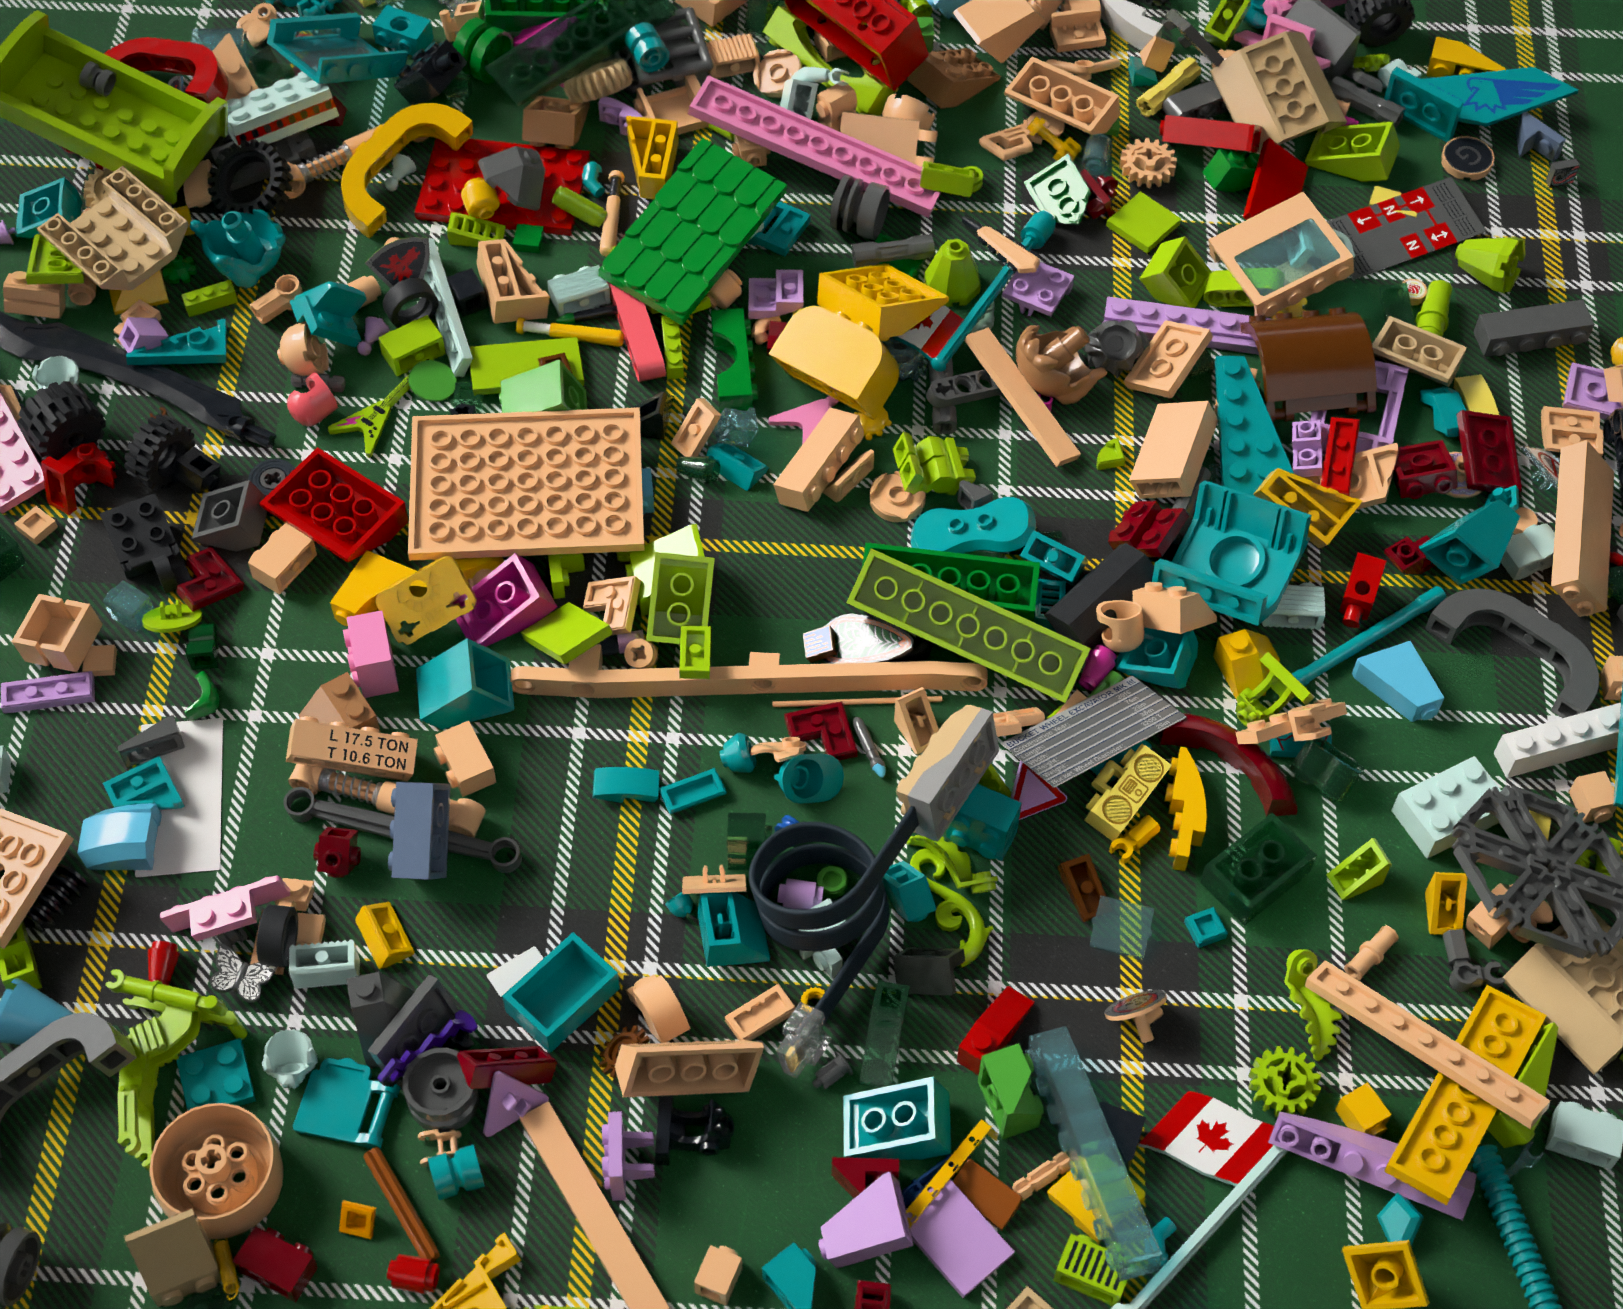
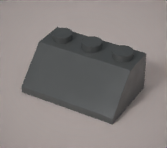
M1297 0L1285 18L1316 29L1312 51L1314 55L1331 61L1330 67L1322 69L1327 81L1331 83L1336 76L1341 77L1347 69L1352 68L1361 32L1321 1Z

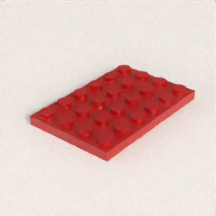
M436 138L416 205L415 217L419 220L449 223L451 212L470 216L466 211L461 192L469 180L474 178L484 179L478 164L480 159L518 146L538 151L544 165L545 176L540 208L538 211L515 206L507 200L509 195L499 186H496L495 191L500 201L499 207L492 217L484 220L505 225L506 229L516 230L517 224L544 226V233L572 236L576 217L557 207L556 204L552 203V198L559 186L566 187L579 195L582 194L584 186L582 183V173L584 166L590 162V151L471 138L455 151L442 140Z

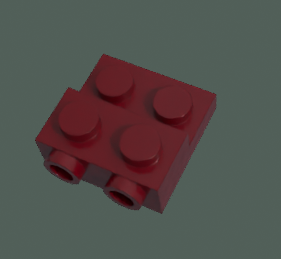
M1443 439L1398 447V456L1393 473L1394 484L1401 498L1418 499L1424 494L1434 492L1446 494L1452 489L1458 488L1457 468Z
M1157 501L1134 502L1129 510L1124 511L1121 523L1110 531L1108 543L1113 550L1119 545L1127 543L1146 554L1147 557H1162L1189 518V515L1184 508L1162 509Z

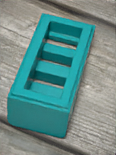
M1038 579L1034 623L1056 632L1044 614H1041V612H1048L1052 607L1041 606V604L1055 605L1065 596L1066 581ZM1042 588L1058 589L1059 592L1042 590ZM1042 596H1052V597H1059V598H1058V599H1049V598H1042Z

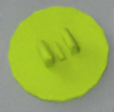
M176 600V604L166 606L162 601L160 602V607L144 614L142 624L145 629L152 632H177L194 627L201 622L202 612L200 609L192 612L186 604H181L180 600Z

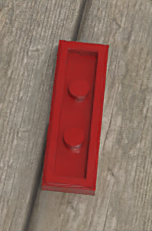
M1331 417L1321 486L1332 488L1347 496L1350 495L1360 419Z

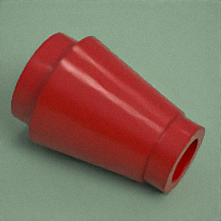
M167 941L152 942L151 948L148 949L149 981L154 982L158 980L163 982L162 984L169 985L180 953L177 952V944Z

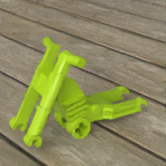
M114 969L111 971V974L117 981L114 983L108 981L106 986L114 993L121 992L133 995V999H123V1003L128 1008L135 1010L141 1007L162 1013L158 1018L154 1016L150 1021L146 1020L143 1024L136 1025L135 1028H129L130 1034L126 1037L132 1043L137 1058L118 1071L119 1138L117 1142L121 1146L126 1147L125 1152L130 1156L134 1155L139 1161H143L142 1166L145 1169L150 1170L151 1155L155 1147L153 1098L158 1084L159 1067L164 1066L165 1063H171L173 1059H179L178 1054L198 1036L200 1022L226 1026L236 1039L240 1038L241 1040L247 1036V1030L241 1024L236 1014L228 1010L225 1002L213 995L202 996L198 992L162 984L163 982L158 980L152 982L127 976L121 970Z

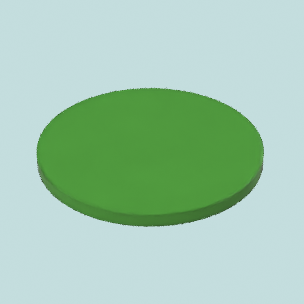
M425 360L417 363L410 371V388L423 400L440 402L448 399L456 389L457 381L452 369L442 362Z

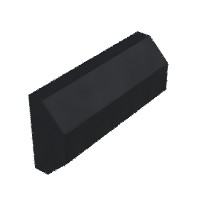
M1127 543L1121 544L1046 612L1044 616L1058 634L1094 649L1096 645L1103 643L1102 632L1109 627L1097 620L1096 608L1098 604L1113 600L1133 602V590L1143 588L1145 583L1152 582L1154 565L1146 554ZM1112 609L1103 613L1110 618L1117 619L1116 612Z

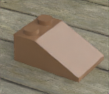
M539 96L523 110L522 140L530 141L532 146H545V143L555 144V147L559 149H570L571 146H574L579 141L590 107V101L572 103L569 99Z

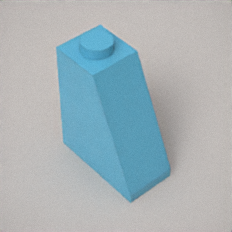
M1411 641L1357 658L1352 672L1354 679L1409 721L1428 720L1438 714L1444 696Z

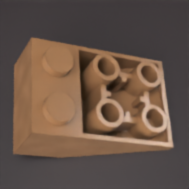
M963 48L929 52V56L907 80L937 106L948 108L956 107L998 81L1001 76L993 70L990 64L981 61L973 50Z

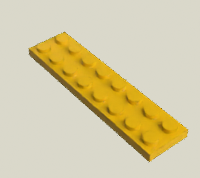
M1486 985L1456 1042L1514 1078L1547 1015ZM1438 1072L1384 1172L1447 1206L1498 1108L1446 1075Z

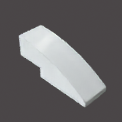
M1099 0L1101 18L1122 39L1137 49L1142 50L1154 36L1161 38L1163 24L1145 17V8L1126 0Z

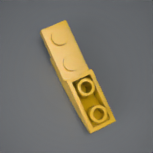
M1180 746L1178 757L1171 758L1170 764L1172 766L1169 769V775L1174 776L1173 784H1167L1165 801L1170 802L1168 814L1175 815L1173 830L1178 831L1177 839L1172 838L1169 857H1174V870L1185 871L1191 845L1199 847L1202 845L1206 831L1207 815L1204 787L1199 771L1188 749Z

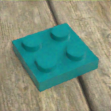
M240 1038L179 1056V1059L176 1060L188 1111L206 1104L226 1103L242 1106L256 1101L243 1043Z

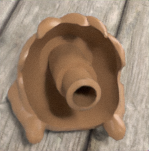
M1028 326L1022 332L1017 342L1016 361L1020 373L1037 393L1046 397H1054L1064 405L1075 404L1093 388L1098 380L1107 374L1106 369L1102 367L1089 369L1080 359L1077 351L1090 343V338L1082 327H1070L1063 332L1053 331L1038 335L1036 333L1040 326Z

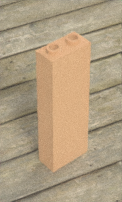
M1588 440L1561 448L1551 587L1579 617L1590 616L1607 610L1614 471Z

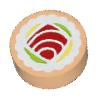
M1407 279L1401 283L1398 296L1405 304L1419 305L1426 297L1427 287L1420 280Z

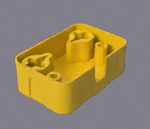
M443 556L419 569L414 574L404 577L381 590L376 597L375 603L378 610L383 611L384 618L396 641L409 645L424 635L448 624L455 618L470 612L476 604V595L457 561L451 556ZM415 580H422L427 585V592L422 597H415L410 592V585ZM455 592H458L460 595H467L464 606H461L459 603L447 605L454 600ZM406 620L408 624L420 622L413 627V634L409 635L407 631L403 633L400 631L403 626L402 621Z

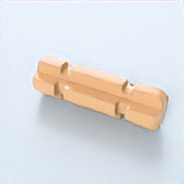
M1065 1152L1058 1153L1052 1157V1162L1048 1160L1028 1173L1026 1179L1022 1177L1014 1182L1013 1190L1025 1200L1032 1195L1033 1190L1039 1191L1057 1179L1059 1173L1063 1175L1069 1171L1073 1163Z

